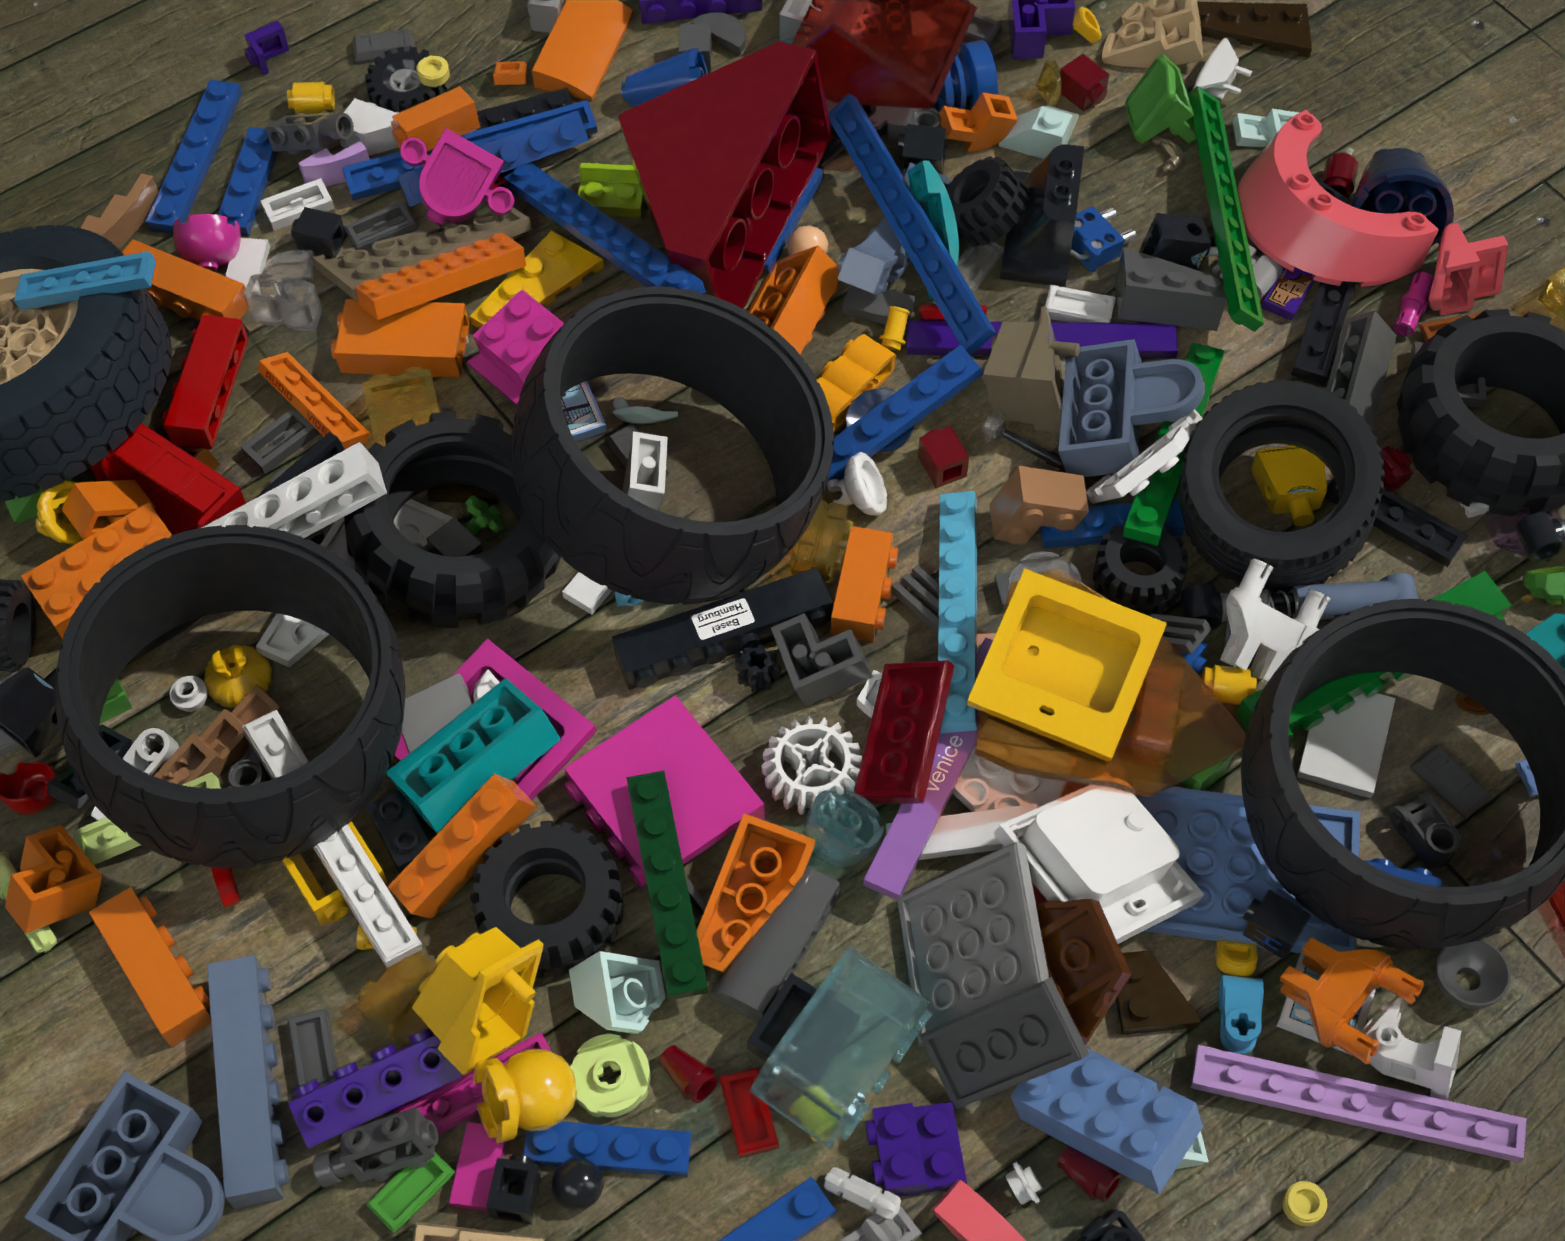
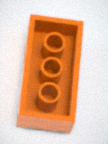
M148 502L21 575V578L63 640L66 628L76 608L96 582H100V578L127 556L139 549L143 550L145 546L160 539L171 538L172 534Z

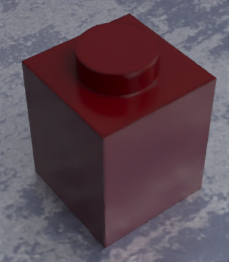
M1082 53L1060 68L1057 91L1084 112L1094 104H1100L1105 99L1108 92L1109 74Z
M951 426L940 430H931L924 436L919 437L918 458L935 488L967 477L969 456Z

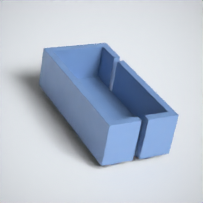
M1087 1048L1089 1055L1085 1058L1017 1085L1011 1094V1099L1022 1121L1158 1194L1162 1192L1203 1128L1195 1102L1164 1086L1159 1092L1156 1082Z

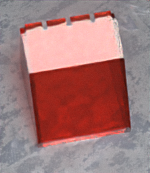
M812 0L814 7L809 6L800 24L801 28L798 29L791 44L816 50L825 99L839 103L850 93L858 99L861 105L929 109L935 104L977 7L968 0Z

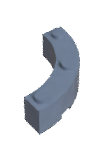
M913 163L909 164L908 169L905 168L902 171V175L908 183L909 187L910 184L907 171L912 167L916 166V164ZM938 173L946 188L952 182V179ZM924 202L919 203L926 214ZM885 215L879 225L870 230L867 239L856 247H849L848 252L843 253L837 266V271L840 272L838 280L873 294H879L886 290L887 282L894 284L912 261Z

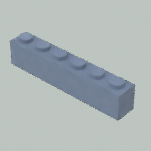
M255 955L207 964L224 1192L225 1199L234 1209L284 1199L283 1185L289 1184L287 1162L285 1159H280L279 1145L285 1144V1130L282 1120H277L276 1106L282 1104L281 1088L278 1080L273 1081L272 1067L278 1066V1053L275 1042H270L269 1029L275 1028V1018L271 1004L267 1005L266 992L271 991L272 986L269 969L267 967L262 968Z

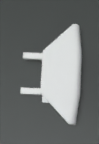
M1223 38L1211 52L1199 72L1193 89L1199 86L1210 95L1219 99H1223L1227 91L1239 95L1242 89L1231 85L1237 72L1250 77L1252 71L1237 66L1239 59L1228 39Z

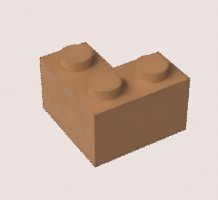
M1024 466L1016 468L989 503L994 540L1008 541L1011 544H1026L1040 526L1053 527L1062 531L1074 530L1089 512L1084 476Z

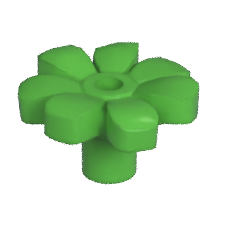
M474 495L470 496L465 502L468 512L473 515V518L466 525V528L471 533L476 535L482 528L487 526L494 532H498L504 527V522L499 517L500 511L494 505L488 508L486 501Z

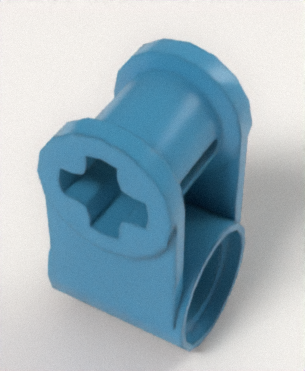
M1221 975L1218 1007L1220 1011V1043L1225 1051L1247 1055L1255 1048L1257 1037L1260 1035L1262 1028L1264 994L1262 978ZM1239 1029H1242L1243 1035H1239Z

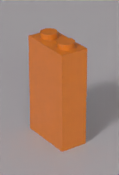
M346 299L343 312H339L337 316L338 337L333 339L331 344L332 358L337 360L341 373L460 378L467 344L466 337H468L470 327L465 303L426 302L377 320L363 309L359 302H356L354 299Z

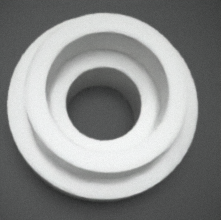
M196 676L182 677L170 689V699L173 705L187 712L200 709L205 704L208 696V690L204 681ZM193 689L190 694L183 695L187 690Z

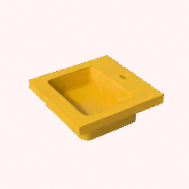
M1024 568L968 697L967 706L1111 763L1167 623ZM1041 710H1044V711H1047V712H1049V713H1052L1053 715L1050 716V715L1044 714V713H1042V712H1040V711H1041Z

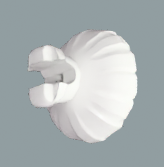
M859 452L847 461L843 480L832 479L827 483L828 491H842L843 493L840 499L833 500L832 502L833 509L838 512H844L851 504H855L867 515L877 516L886 511L887 492L882 475L879 473V469L874 461L866 453Z

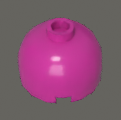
M194 214L188 216L189 222L180 224V218L174 222V245L180 258L217 272L218 268L228 265L236 257L240 249V225L237 221L234 222V226L228 224L227 217Z

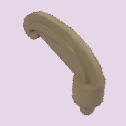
M1155 136L1152 138V144L1161 145L1170 157L1166 160L1163 171L1168 172L1169 170L1174 171L1184 160L1181 148L1166 137Z

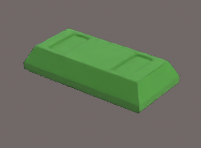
M435 1152V1157L430 1158L429 1162L419 1169H413L410 1166L404 1167L366 1205L395 1234L456 1172Z

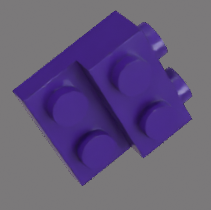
M952 1102L913 1107V1103L872 1108L871 1120L865 1121L866 1136L869 1146L876 1145L878 1160L872 1161V1172L875 1185L883 1186V1192L887 1190L897 1196H906L950 1189L957 1179L967 1184Z

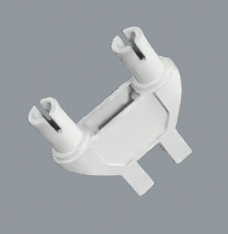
M1254 558L1250 560L1249 567L1239 588L1234 587V590L1231 589L1228 594L1226 609L1231 635L1220 660L1231 666L1247 670L1258 649L1250 668L1251 676L1256 677L1260 681L1268 682L1289 653L1296 647L1301 646L1303 640L1319 630L1316 627L1331 598L1324 596V594L1318 591L1308 589V594L1297 617L1290 618L1261 602L1262 599L1259 596L1270 573L1273 571V567Z

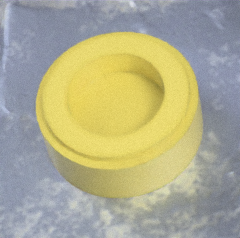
M440 56L425 57L417 65L419 81L425 86L437 87L449 79L448 63Z
M1308 1181L1296 1182L1289 1187L1283 1197V1210L1288 1219L1299 1226H1312L1318 1223L1327 1210V1198L1322 1189L1316 1184Z

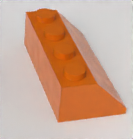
M818 245L777 260L747 313L753 314L768 324L769 328L777 331L801 355L804 347L813 337L812 332L817 322L824 316L826 312L825 307L830 297L838 290L837 284L839 280L837 278L840 273L837 271L838 265Z

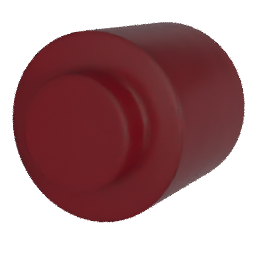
M1336 153L1329 156L1326 160L1322 182L1346 198H1349L1355 188L1359 166L1357 159L1347 153Z

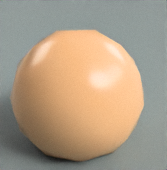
M811 225L801 226L790 235L787 250L790 256L818 245L827 254L829 243L824 232L818 227Z

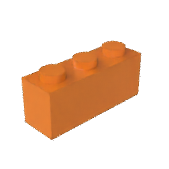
M851 526L831 616L832 636L851 629L857 640L874 643L876 629L883 630L886 608H881L882 599L890 598L893 578L887 577L889 568H896L899 548L893 547V533Z

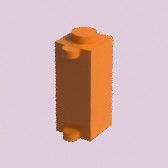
M460 86L393 115V121H391L392 135L399 148H401L402 143L406 139L414 137L425 143L427 151L435 148L445 128L459 136L480 128L475 101Z

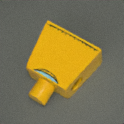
M1297 446L1257 449L1251 466V473L1270 512L1274 514L1291 513L1293 524L1296 526H1305L1312 523L1315 519L1313 510L1321 507L1327 490L1325 464L1314 454Z

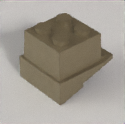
M1041 307L1038 322H1002L998 335H994L992 339L990 357L982 365L983 375H981V379L986 383L988 402L992 404L996 418L1033 424L1035 431L1060 433L1063 401L1060 355L1078 357L1080 345L1079 343L1055 340L1047 307Z

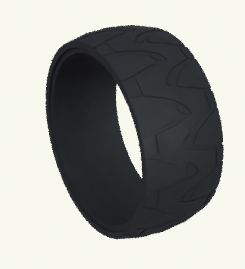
M654 286L632 288L631 290L625 289L598 298L578 310L550 338L536 359L521 390L514 417L515 425L512 428L514 482L518 496L521 497L522 506L540 536L545 538V542L559 557L562 556L565 562L592 581L602 586L605 585L612 591L626 596L631 595L632 598L662 604L682 603V605L718 600L744 589L774 568L789 553L810 525V521L825 492L832 462L834 432L833 425H831L830 408L819 382L817 383L816 376L808 364H805L804 359L796 349L777 331L769 328L768 324L753 314L747 313L748 311L720 298L682 288ZM613 374H644L662 377L679 382L707 395L732 413L746 427L760 446L773 476L776 490V507L766 513L748 519L729 522H702L672 516L646 506L609 482L582 453L567 425L562 409L561 395L587 380Z
M221 525L184 531L172 535L171 538H163L145 546L143 550L139 549L124 558L100 578L99 583L96 582L76 608L64 633L56 668L54 686L55 710L61 742L69 764L74 768L73 771L87 796L113 824L124 833L127 832L129 837L142 846L168 858H175L177 861L198 866L203 864L206 867L240 868L256 866L258 863L264 865L305 852L327 840L336 830L339 832L361 812L379 788L395 756L401 737L405 708L403 663L400 658L394 629L368 584L365 585V581L350 565L333 552L327 551L325 547L286 531L259 526L226 525V527H222ZM264 611L306 621L330 634L344 645L357 659L370 681L364 701L356 716L330 747L307 764L288 774L249 786L209 789L184 786L153 777L122 759L99 735L100 718L104 703L112 685L128 662L141 649L165 632L188 621L222 612Z
M1400 599L1375 603L1370 607L1367 605L1350 611L1320 628L1303 640L1301 646L1296 647L1289 653L1267 682L1251 715L1242 750L1241 787L1247 822L1250 825L1253 840L1272 874H1274L1278 882L1290 895L1292 893L1295 896L1294 899L1320 920L1336 929L1340 928L1342 932L1358 939L1369 940L1368 942L1393 948L1417 950L1425 948L1427 950L1479 941L1501 932L1502 928L1510 927L1529 915L1557 891L1565 881V669L1548 651L1536 641H1532L1531 637L1516 627L1509 626L1505 621L1475 608L1428 599L1427 601H1424V599ZM1371 672H1400L1433 679L1466 694L1488 710L1508 730L1523 752L1534 776L1540 805V829L1537 845L1529 866L1512 876L1491 883L1466 887H1439L1396 877L1363 861L1330 834L1308 805L1299 787L1289 750L1288 734L1291 710L1303 698L1330 682L1347 676Z

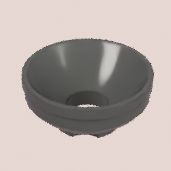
M1483 939L1443 948L1435 964V978L1441 992L1451 1002L1463 1008L1475 1010L1490 1007L1505 995L1510 985L1511 972L1505 956L1498 948ZM1461 971L1472 973L1478 982L1477 989L1472 991L1462 989L1457 984L1456 974Z

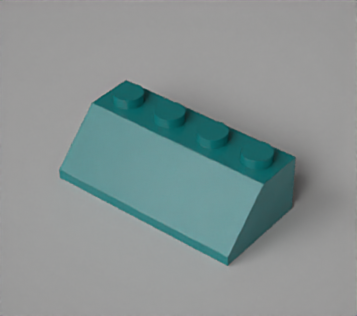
M505 678L389 769L386 774L422 819L438 834L494 773L510 780L516 778L522 770L547 753L561 738L542 708Z

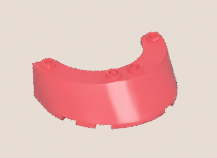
M1307 110L1296 114L1282 126L1242 176L1237 190L1246 234L1265 255L1292 272L1296 267L1314 275L1313 280L1340 286L1342 281L1360 282L1361 287H1367L1399 279L1421 269L1439 230L1421 213L1385 214L1370 212L1348 205L1324 190L1312 176L1306 156L1307 149L1311 143L1319 137L1322 126L1315 116Z

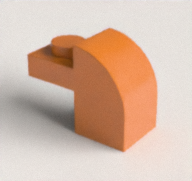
M984 92L971 110L943 106L939 112L941 117L940 123L942 128H946L947 138L963 141L968 152L982 151L997 145L1007 137L1018 121L1009 97Z

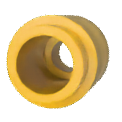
M324 81L293 83L292 89L287 90L289 109H294L296 115L298 113L318 114L323 111L334 110L335 97L333 85H325Z
M1215 664L1213 668L1204 667L1200 696L1209 697V701L1240 705L1242 699L1256 693L1257 678L1251 677L1250 669L1244 670L1237 667Z

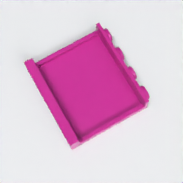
M676 695L564 767L567 780L564 788L574 803L581 801L587 809L585 815L589 823L596 831L602 829L609 838L606 842L617 859L624 857L631 867L628 868V871L640 888L643 886L647 887L626 777L665 771L683 865L737 829L744 813L765 820L763 801Z

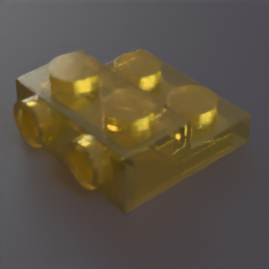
M411 367L405 369L401 375L390 377L389 374L385 373L371 376L369 381L362 382L374 441L382 446L386 445L385 435L391 429L411 419L416 426L429 422L431 413H440L430 369L423 370V367Z
M420 952L406 957L388 968L384 965L386 972L377 983L370 980L359 992L358 1000L360 1003L357 1005V1008L362 1017L401 1046L411 1043L408 1036L428 1027L412 1009L421 993L418 988L429 975L433 974L438 965Z

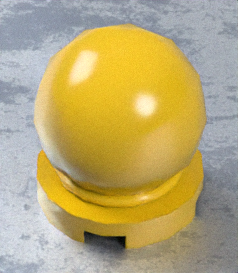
M524 1050L511 1056L505 1065L498 1058H491L477 1062L474 1067L473 1082L474 1084L482 1083L484 1102L477 1103L478 1112L488 1137H496V1143L513 1140L517 1135L518 1127L526 1131L548 1130L562 1122L574 1107L577 1096L574 1071L562 1056L549 1050Z

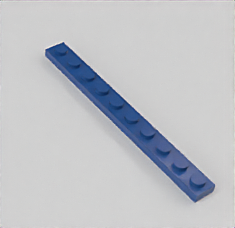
M849 93L828 113L829 121L957 341L971 355L994 336L996 331L858 99Z
M531 162L517 167L514 172L504 177L508 189L645 287L682 288L698 291L700 294L706 292L701 279L679 264H672L669 257Z

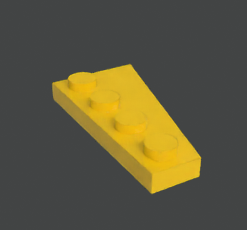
M551 230L526 256V266L513 270L470 315L471 324L480 329L521 289L546 307L554 302L556 295L566 288L570 287L573 289L581 284L582 278L593 271L596 274L604 268L603 259Z

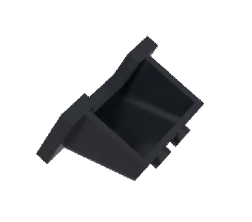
M1059 145L1031 173L1015 171V174L1028 188L1030 199L1026 205L1025 213L1020 217V221L1006 234L1000 279L1060 287L1066 286L1085 146Z

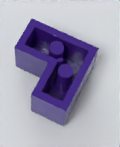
M1009 0L1008 22L1012 59H1041L1044 57L1047 35H1071L1075 13L1074 0Z

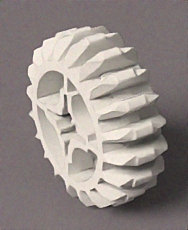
M808 716L806 725H800L794 719L791 722V730L781 726L778 730L779 737L771 736L769 739V748H766L763 752V760L765 762L762 764V774L767 776L765 778V786L767 789H773L772 797L775 801L784 798L786 810L794 804L798 805V813L800 815L805 812L806 808H812L813 814L817 816L820 813V807L824 806L827 811L832 813L835 806L834 802L845 806L848 798L847 795L853 796L858 773L861 771L860 765L862 756L859 755L860 746L858 743H852L853 736L851 732L848 731L841 734L839 722L831 728L827 727L825 717H823L819 724H813L812 718ZM830 751L840 759L843 765L842 771L834 768V763L829 761ZM784 761L790 763L791 768L796 771L795 781L791 780L782 768Z

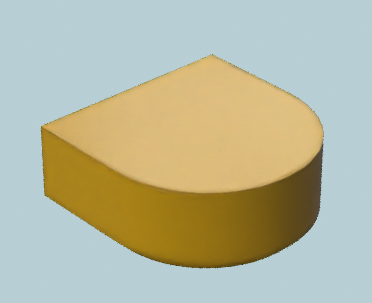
M1080 7L1076 10L1073 28L1091 44L1096 43L1101 39L1097 19L1086 7Z
M1217 940L1215 947L1216 965L1227 975L1248 977L1256 970L1258 960L1257 946L1250 943Z

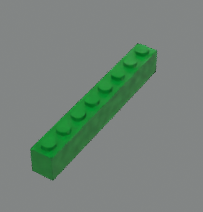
M1486 571L1433 598V600L1451 602L1454 605L1460 604L1472 607L1505 621L1503 617L1511 607V603ZM1400 672L1361 673L1338 679L1316 689L1291 710L1289 740L1297 730L1304 728L1305 731H1308L1319 725L1325 719L1322 714L1332 709L1336 714H1340L1354 705L1355 700L1353 698L1364 693L1367 698H1370L1384 689L1385 683L1395 678L1399 682L1411 674ZM1263 689L1242 699L1236 712V716L1246 730Z

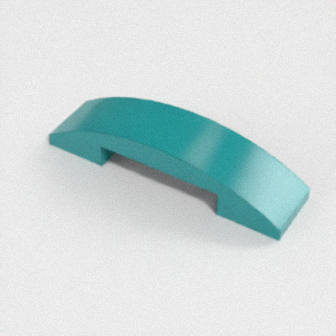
M922 161L907 171L910 188L918 202H924L928 219L954 263L958 266V230L951 200L940 176L930 161ZM927 289L928 299L933 300L930 292Z

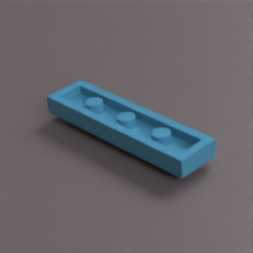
M147 251L21 274L14 302L21 310L77 301L80 296L97 293L116 294L151 287L156 260L151 252Z

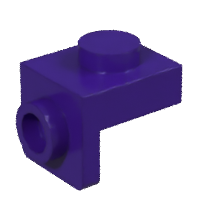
M278 20L244 35L248 48L244 49L245 55L252 67L257 65L263 75L269 73L266 60L289 51L284 29Z

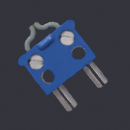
M1091 206L1076 213L1070 255L1079 259L1091 272H1095L1097 267L1120 257L1123 245L1135 240L1137 237L1134 229H1129L1119 234L1108 222L1116 218V211L1113 208L1099 213Z

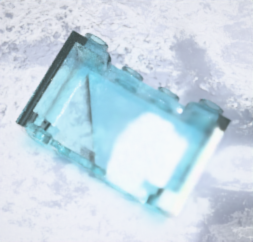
M849 945L771 1053L749 1091L827 1148L831 1149L839 1137L846 1142L871 1106L864 1101L869 1092L873 1091L878 1095L892 1075L885 1070L890 1061L894 1060L896 1063H900L913 1041L933 1014L926 1009L930 1001Z

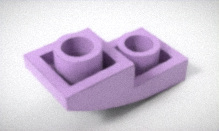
M359 141L335 155H332L325 148L299 162V167L304 184L321 178L325 186H330L346 181L342 167L370 159L367 148Z

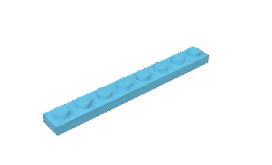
M975 490L940 494L938 661L949 660L955 666L940 734L977 731V709L967 706L968 697L977 679V498Z

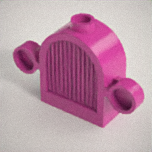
M445 128L431 155L427 154L425 143L418 138H408L402 143L400 152L404 163L412 167H423L419 181L420 196L423 205L428 211L425 217L439 226H443L444 222H464L477 214L484 202L488 204L492 213L499 216L506 215L512 210L514 197L510 190L504 187H497L491 190L503 169L504 161L447 128Z

